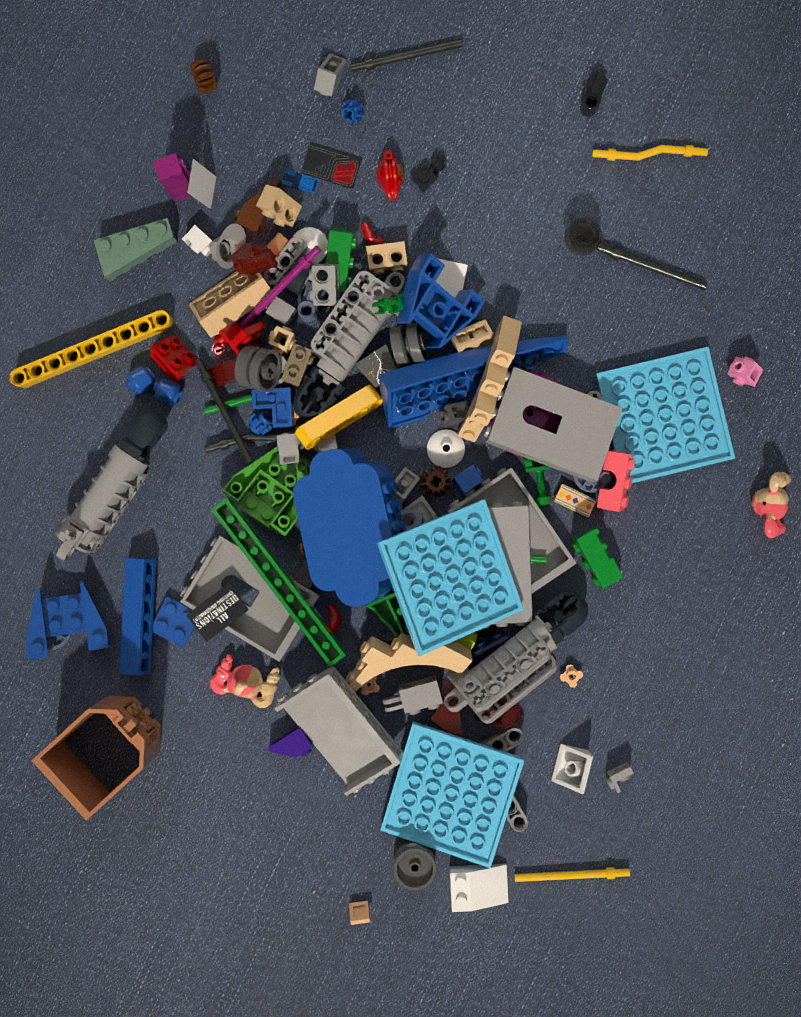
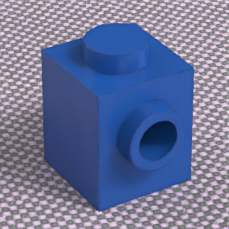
M472 465L455 476L451 481L463 496L480 485L484 480L482 479L483 474L480 469Z

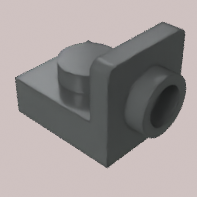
M467 401L447 404L439 410V419L444 428L464 421L469 410Z

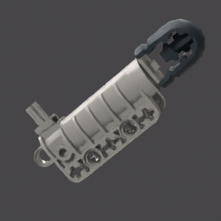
M367 271L359 272L311 341L313 354L320 361L317 363V367L311 369L309 372L310 377L304 379L293 397L294 411L302 420L308 422L334 406L337 396L341 395L345 390L342 382L387 317L390 318L393 315L398 318L399 312L388 313L389 311H386L384 314L375 315L374 313L379 311V306L372 307V304L378 302L379 299L400 295L398 293L404 285V277L400 273H391L385 282H382ZM392 277H399L401 285L398 287L392 286L390 279ZM360 283H364L363 286L361 287L362 292L359 290V289H360ZM351 296H355L358 298V300L355 302H351L348 300V298ZM345 311L346 315L341 316L339 319L338 314H342ZM333 327L336 329V332L328 334L326 330ZM323 342L324 349L319 348L317 350L316 345H321ZM320 374L324 378L322 380L328 386L330 383H333L337 387L330 392V397L326 402H321V409L316 412L319 408L317 403L320 400L324 401L325 391L317 387L310 390L312 395L309 399L306 397L309 394L307 390L312 383L316 382V377Z
M153 408L141 409L126 432V438H123L119 445L114 444L108 453L109 459L105 465H100L101 471L97 477H92L93 483L89 489H84L83 493L85 495L81 501L75 503L76 508L73 513L68 514L61 522L60 528L54 532L59 537L58 539L63 541V544L57 551V557L66 561L75 549L84 553H95L103 544L146 479L147 474L144 471L148 464L143 461L149 454L148 450L158 443L168 428L167 420L160 411Z
M562 592L543 606V610L539 609L533 614L535 619L473 669L469 670L466 668L460 674L444 668L449 674L448 679L455 687L444 698V704L450 712H458L469 704L482 722L488 724L495 721L555 673L557 663L551 655L557 649L555 643L559 644L564 640V635L569 636L586 621L588 616L586 600L576 592ZM552 617L558 623L554 629L548 622ZM546 662H548L549 664L551 663V666H552V667H550V668L546 667V666H545V663H546ZM532 673L538 674L537 679L534 681L528 680V676ZM523 680H525V682L527 683V687L522 682ZM516 686L521 689L519 693L517 691L515 692L514 688ZM510 692L513 698H510L507 693ZM506 697L507 702L502 706L498 705V700ZM457 698V705L449 706V701ZM494 704L498 710L495 711L492 705ZM486 710L490 712V717L485 716L484 712Z

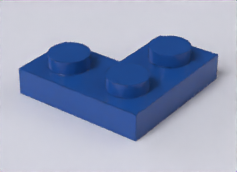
M274 388L270 392L252 390L253 410L272 409L273 428L293 427L291 388Z

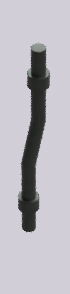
M302 423L295 425L294 428L274 434L247 433L241 435L244 442L250 440L277 441V435L283 433L293 434ZM234 438L219 439V442L204 447L206 453L219 449L223 451L229 449L230 446L236 445Z

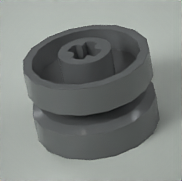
M413 321L407 323L406 329L403 325H396L390 328L391 347L399 368L410 366L412 361L417 364L428 360L426 337L420 324Z
M253 345L244 347L238 354L235 362V379L237 383L244 388L256 389L262 392L273 390L280 379L282 370L279 353L273 349Z
M408 840L396 849L393 865L397 882L409 890L426 888L436 875V862L432 848Z

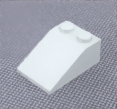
M492 864L491 868L482 865L449 866L452 912L475 911L508 903L507 864Z

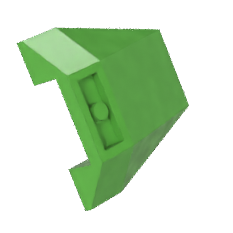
M276 447L235 474L222 492L228 498H231L238 509L262 526L286 536L298 519L293 498L294 486L300 478L310 475L311 462L299 454L298 463L280 465L278 449Z

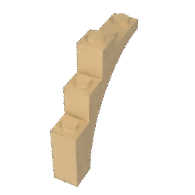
M503 316L496 329L491 352L480 384L465 419L458 430L457 436L475 442L484 426H487L493 417L497 397L504 387L508 367L516 354L522 322L507 316Z
M403 632L392 641L391 645L371 636L367 642L365 641L361 645V658L353 672L348 673L346 682L356 692L374 676L387 670L410 665H433L462 674L473 661L471 649L453 641L422 656H418L411 637Z

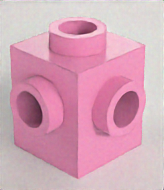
M735 357L727 374L733 379L732 382L737 385L743 386L746 384L755 387L763 369L755 360L749 357Z

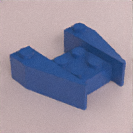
M432 253L419 255L411 267L402 298L404 309L399 311L397 323H411L414 319L433 335L426 347L441 348L477 316L485 300L473 289L460 290L454 298L435 282L445 265Z
M80 582L81 593L42 599L41 589L36 588L26 636L28 660L50 657L49 637L74 633H87L89 651L109 648L107 628L83 582Z

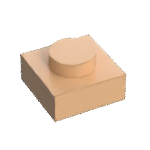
M368 901L349 903L351 925L370 922Z

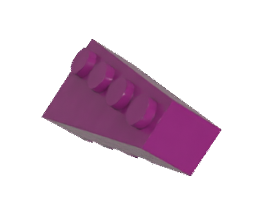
M175 153L153 161L159 181L175 202L191 197L187 193L191 171L188 169L184 158Z

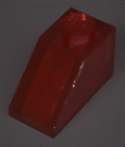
M246 242L230 256L235 270L247 275H253L278 265L271 249Z
M237 358L222 362L208 369L214 377L213 382L216 388L237 382L235 379V362Z
M443 697V703L439 704L440 707L433 710L430 714V719L448 733L463 738L460 711L450 712L444 704ZM452 699L449 701V706L457 705Z
M498 700V705L502 706L507 701ZM493 704L492 707L495 709V711L498 710ZM513 705L495 721L488 724L503 729L519 724L520 705ZM487 710L484 712L485 716L490 717V712ZM476 714L475 720L481 721V719Z

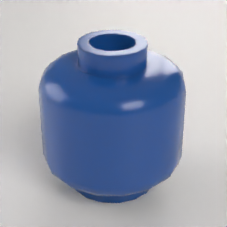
M139 366L126 375L128 382L125 384L131 392L135 391L137 394H143L154 386V380L156 379L148 367Z
M163 378L160 382L157 381L153 387L155 399L167 406L178 404L183 394L180 384L168 378Z

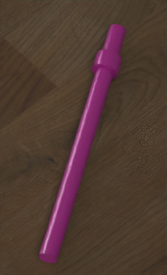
M316 245L307 255L304 254L298 260L299 263L240 322V325L246 328L304 268L307 269L312 264V260L321 252V249Z

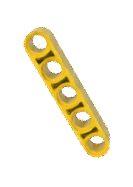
M368 385L301 425L295 431V435L306 449H311L378 408L383 403L382 397L372 385Z

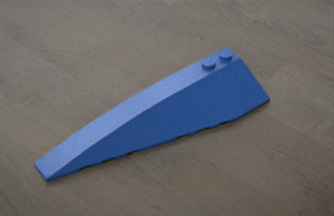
M567 336L518 341L515 357L507 371L510 372L513 367L520 369L524 366L528 370L534 367L539 359L545 362L566 352ZM492 345L449 354L379 374L380 392L388 429L425 419L430 416L429 411L435 408L439 411L452 400L456 403L461 402L469 392L472 396L475 395Z

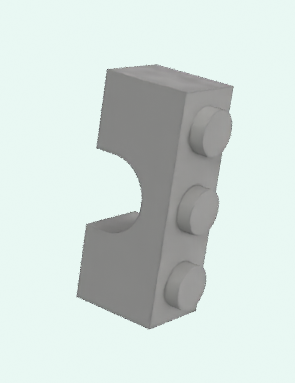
M295 433L277 435L280 465L298 463L299 452L305 447ZM335 434L313 447L317 454L325 450L338 449Z

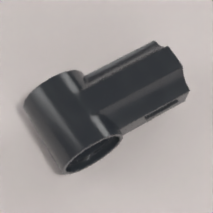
M592 74L580 106L581 113L585 116L590 117L597 112L608 81L604 75ZM591 102L594 104V107H589L586 103Z

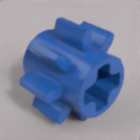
M356 98L351 101L349 99L343 103L344 106L340 109L343 119L349 122V124H352L354 121L356 123L362 120L361 116L365 114L363 104L357 101Z
M259 411L254 412L249 417V420L252 421L249 427L256 434L262 433L264 435L273 428L270 425L272 418L265 411L261 413Z

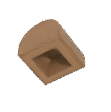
M278 233L267 245V250L277 257L289 241L281 233Z

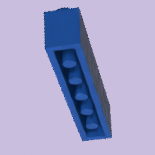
M125 558L121 654L119 662L120 674L141 676L150 674L156 559Z

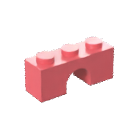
M608 450L603 470L613 472L617 482L613 488H600L597 508L617 512L627 508L629 502L627 491L632 485L630 474L631 470L635 467L634 453Z

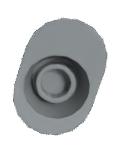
M237 223L230 224L225 228L221 236L214 239L211 244V259L217 261L222 268H232L244 247L246 234L241 225Z

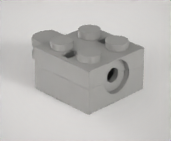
M436 675L400 684L399 695L382 700L383 704H391L384 708L385 712L404 708V712L410 715L420 713V709L427 707L429 710L440 707L439 704L443 703Z

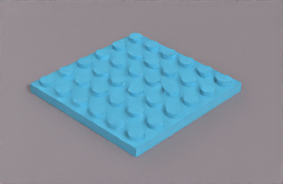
M709 347L595 374L602 400L623 408L611 442L613 450L634 453L635 467L631 470L630 474L632 483L735 459Z
M485 500L477 501L377 542L418 656H422L524 610Z
M413 721L381 831L491 868L525 758Z

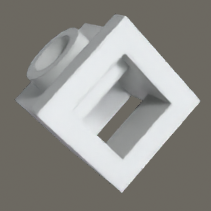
M194 225L182 240L197 254L201 252L207 257L211 254L210 248L213 241Z

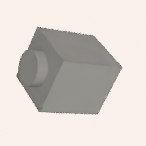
M278 297L265 308L267 309L266 314L286 327H288L297 313L293 306Z

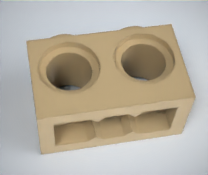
M265 185L256 205L262 210L264 216L273 218V222L281 227H284V225L293 227L302 207L280 188Z
M404 241L366 246L370 273L382 275L385 274V271L392 270L393 273L403 272L407 268ZM394 254H399L402 259L399 262H394L391 257ZM377 256L383 259V262L378 265L372 262L373 258Z
M486 319L463 328L451 338L455 353L493 345L494 341L493 332Z

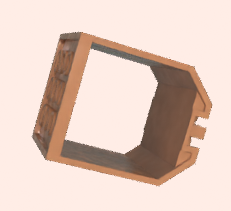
M107 696L88 708L32 760L86 821L160 752L161 724L156 718L152 719L149 716L152 712L148 707L144 710L140 706L142 703L136 697ZM95 713L106 714L130 743L140 751L139 766L111 792L102 785L64 743L67 738Z

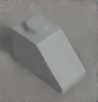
M329 54L318 68L314 90L319 91L322 95L332 96L338 88L347 60Z
M406 467L394 480L398 487L396 492L397 498L401 504L420 479Z

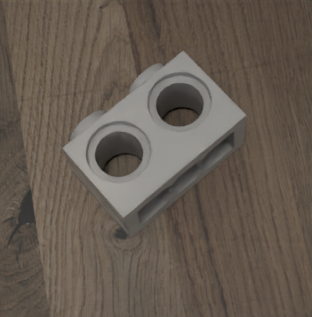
M339 264L312 265V269L309 270V279L312 281L313 289H310V300H313L314 306H336L340 300ZM321 270H325L327 272V280H324L320 277ZM322 289L328 292V299L321 297L320 292Z

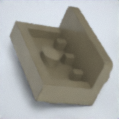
M294 344L281 378L282 381L299 388L304 379L309 377L306 374L308 368H312L316 357L313 356V350Z

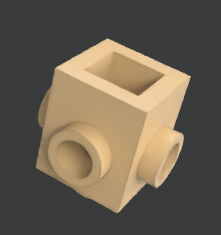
M276 326L269 334L268 344L273 347V350L283 355V352L289 354L290 350L292 351L293 345L297 344V340H295L296 336L292 333V329L286 326H282V328ZM281 339L287 340L285 345L280 344Z

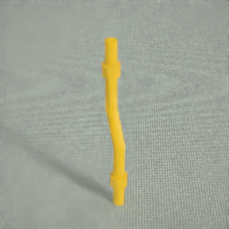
M659 145L638 153L616 151V149L609 148L608 150L593 149L592 157L606 158L611 161H615V159L639 161L660 153L683 154L685 157H692V155L707 156L708 148L693 147V145Z

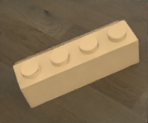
M250 261L189 303V306L199 323L212 338L220 334L219 331L222 328L236 323L239 318L250 313L268 295L271 289Z

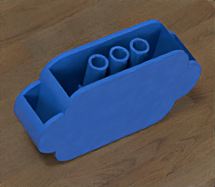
M354 448L330 449L318 453L311 462L310 475L300 478L293 490L295 508L312 582L323 591L335 590L338 598L344 604L353 607L369 604L388 595L392 584L377 542L406 530L405 521L401 516L402 505L396 493L398 491L397 483L394 481L390 469L380 462H367L364 454Z

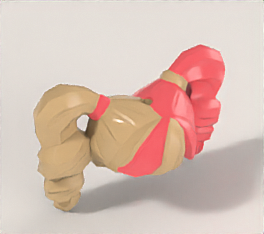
M785 472L773 473L769 478V487L758 490L752 497L753 511L765 519L763 528L768 538H774L786 530L780 519L785 516L788 510L789 499L787 492L782 488L791 482V476Z
M227 654L226 658H223L221 664L218 665L216 674L211 677L210 688L216 694L223 695L230 692L239 697L249 698L259 708H266L271 705L274 693L279 687L277 682L281 677L279 675L280 669L278 667L273 668L267 676L266 682H263L259 670L251 665H241L231 671L233 658L230 654Z

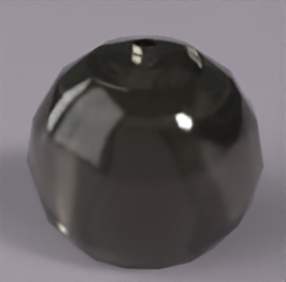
M590 217L576 218L569 223L565 230V244L576 255H590L599 248L602 242V229Z

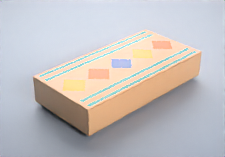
M561 484L554 498V502L586 517L590 516L597 501L564 484Z

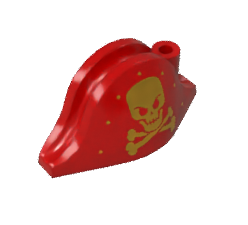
M385 150L377 168L376 178L388 199L392 201L397 199L405 176L402 165L392 151Z

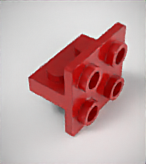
M262 321L243 328L240 322L222 328L219 333L238 356L240 351L247 345L263 348L257 340L263 336L262 332L267 327Z
M176 335L154 343L150 347L152 350L150 356L175 382H179L189 369L197 366L195 356Z

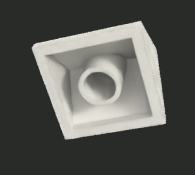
M560 744L551 781L584 794L593 755L589 750Z

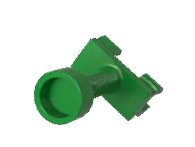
M404 292L396 297L379 299L378 302H374L372 307L379 306V311L374 314L380 315L386 311H389L388 313H398L404 309L402 304Z
M524 457L525 473H536L537 488L539 490V495L535 498L537 506L551 504L550 496L545 494L546 490L542 472L543 470L552 469V467L543 464V466L532 468V460Z

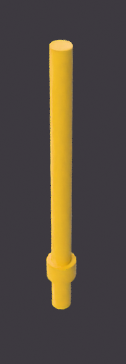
M606 867L604 870L514 874L515 882L605 877L607 879H615V877L630 876V869Z

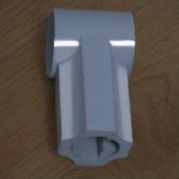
M307 282L302 301L298 306L299 316L304 322H312L316 318L318 306H314L313 300H310V289H313L312 282ZM310 308L312 312L306 316L302 314L303 310Z

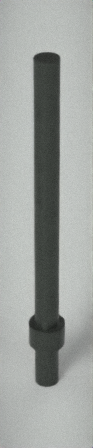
M462 39L375 59L370 57L362 62L350 64L351 72L363 69L368 71L376 66L463 47Z
M603 244L598 246L597 251L610 255L615 260H624L705 290L707 283L622 252L620 248H611Z
M202 359L196 360L195 363L201 373L200 377L203 383H206L246 463L253 462L254 460L213 382L214 377L207 370Z

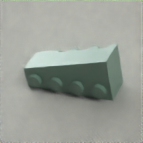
M168 218L93 240L104 277L110 282L120 274L128 272L137 264L145 262L152 255L158 254L178 242L173 225Z

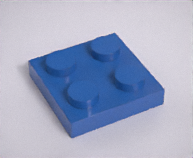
M167 596L153 622L152 632L184 648L195 628L187 617V614L193 611V609Z

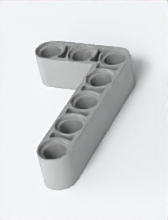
M509 725L479 743L492 747L494 741L500 740L502 746L495 749L507 752L522 742L523 733L518 726ZM517 731L519 735L516 739L509 738L510 732ZM513 795L512 801L514 804L509 808L507 820L515 831L521 832L527 828L528 820L515 795ZM522 817L523 821L520 824H515L514 819Z

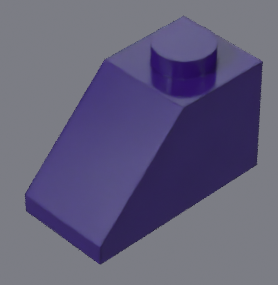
M298 726L271 743L267 749L269 752L291 757L301 755L304 757L312 751L313 743Z

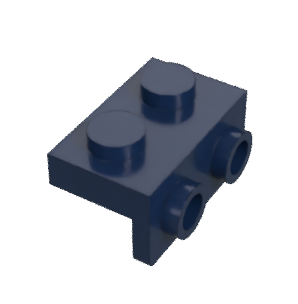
M497 631L491 635L490 639L486 641L480 640L475 643L472 651L478 662L483 661L507 642L509 636L506 631Z

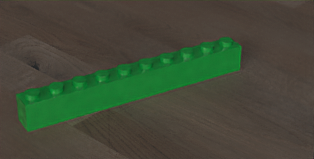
M225 498L213 507L211 511L329 667L346 656V650L231 498Z

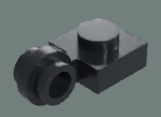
M436 157L430 164L432 166L431 169L424 164L410 176V179L422 192L437 181L434 172L440 173L446 167L443 158Z

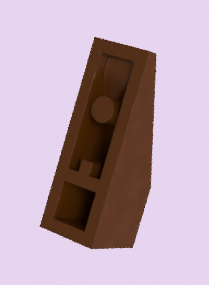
M276 177L268 185L281 188L282 182L280 178ZM264 188L243 204L242 209H238L235 215L237 224L241 225L244 230L258 236L267 219L262 214V210L256 206Z

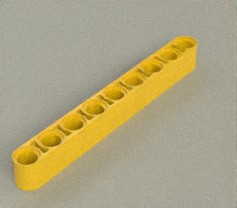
M163 310L156 311L14 369L9 376L10 382L21 388L30 387L167 331L173 326V318ZM162 316L167 317V322L164 325L159 324V319ZM148 323V331L142 332V325ZM130 330L131 337L125 340L124 333ZM109 338H113L112 346L107 347L106 341ZM95 345V352L89 354V347ZM77 352L78 358L72 361L71 355ZM59 359L60 365L54 369L53 363ZM41 367L42 373L37 376L36 369ZM23 374L24 381L22 383H19L18 377L19 375Z

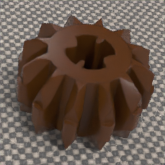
M203 58L191 62L190 70L198 91L204 94L217 89V82L209 61Z
M430 466L432 473H429L427 469L424 470V473L428 476H420L421 480H426V483H421L420 487L426 485L428 487L423 491L424 494L432 490L430 497H433L434 491H437L439 498L441 497L440 490L445 494L448 493L444 486H452L450 483H446L452 477H444L448 473L447 469L443 473H440L442 466H438L437 472H435L434 466ZM434 476L441 480L438 483V487H434V484L431 485L430 483Z

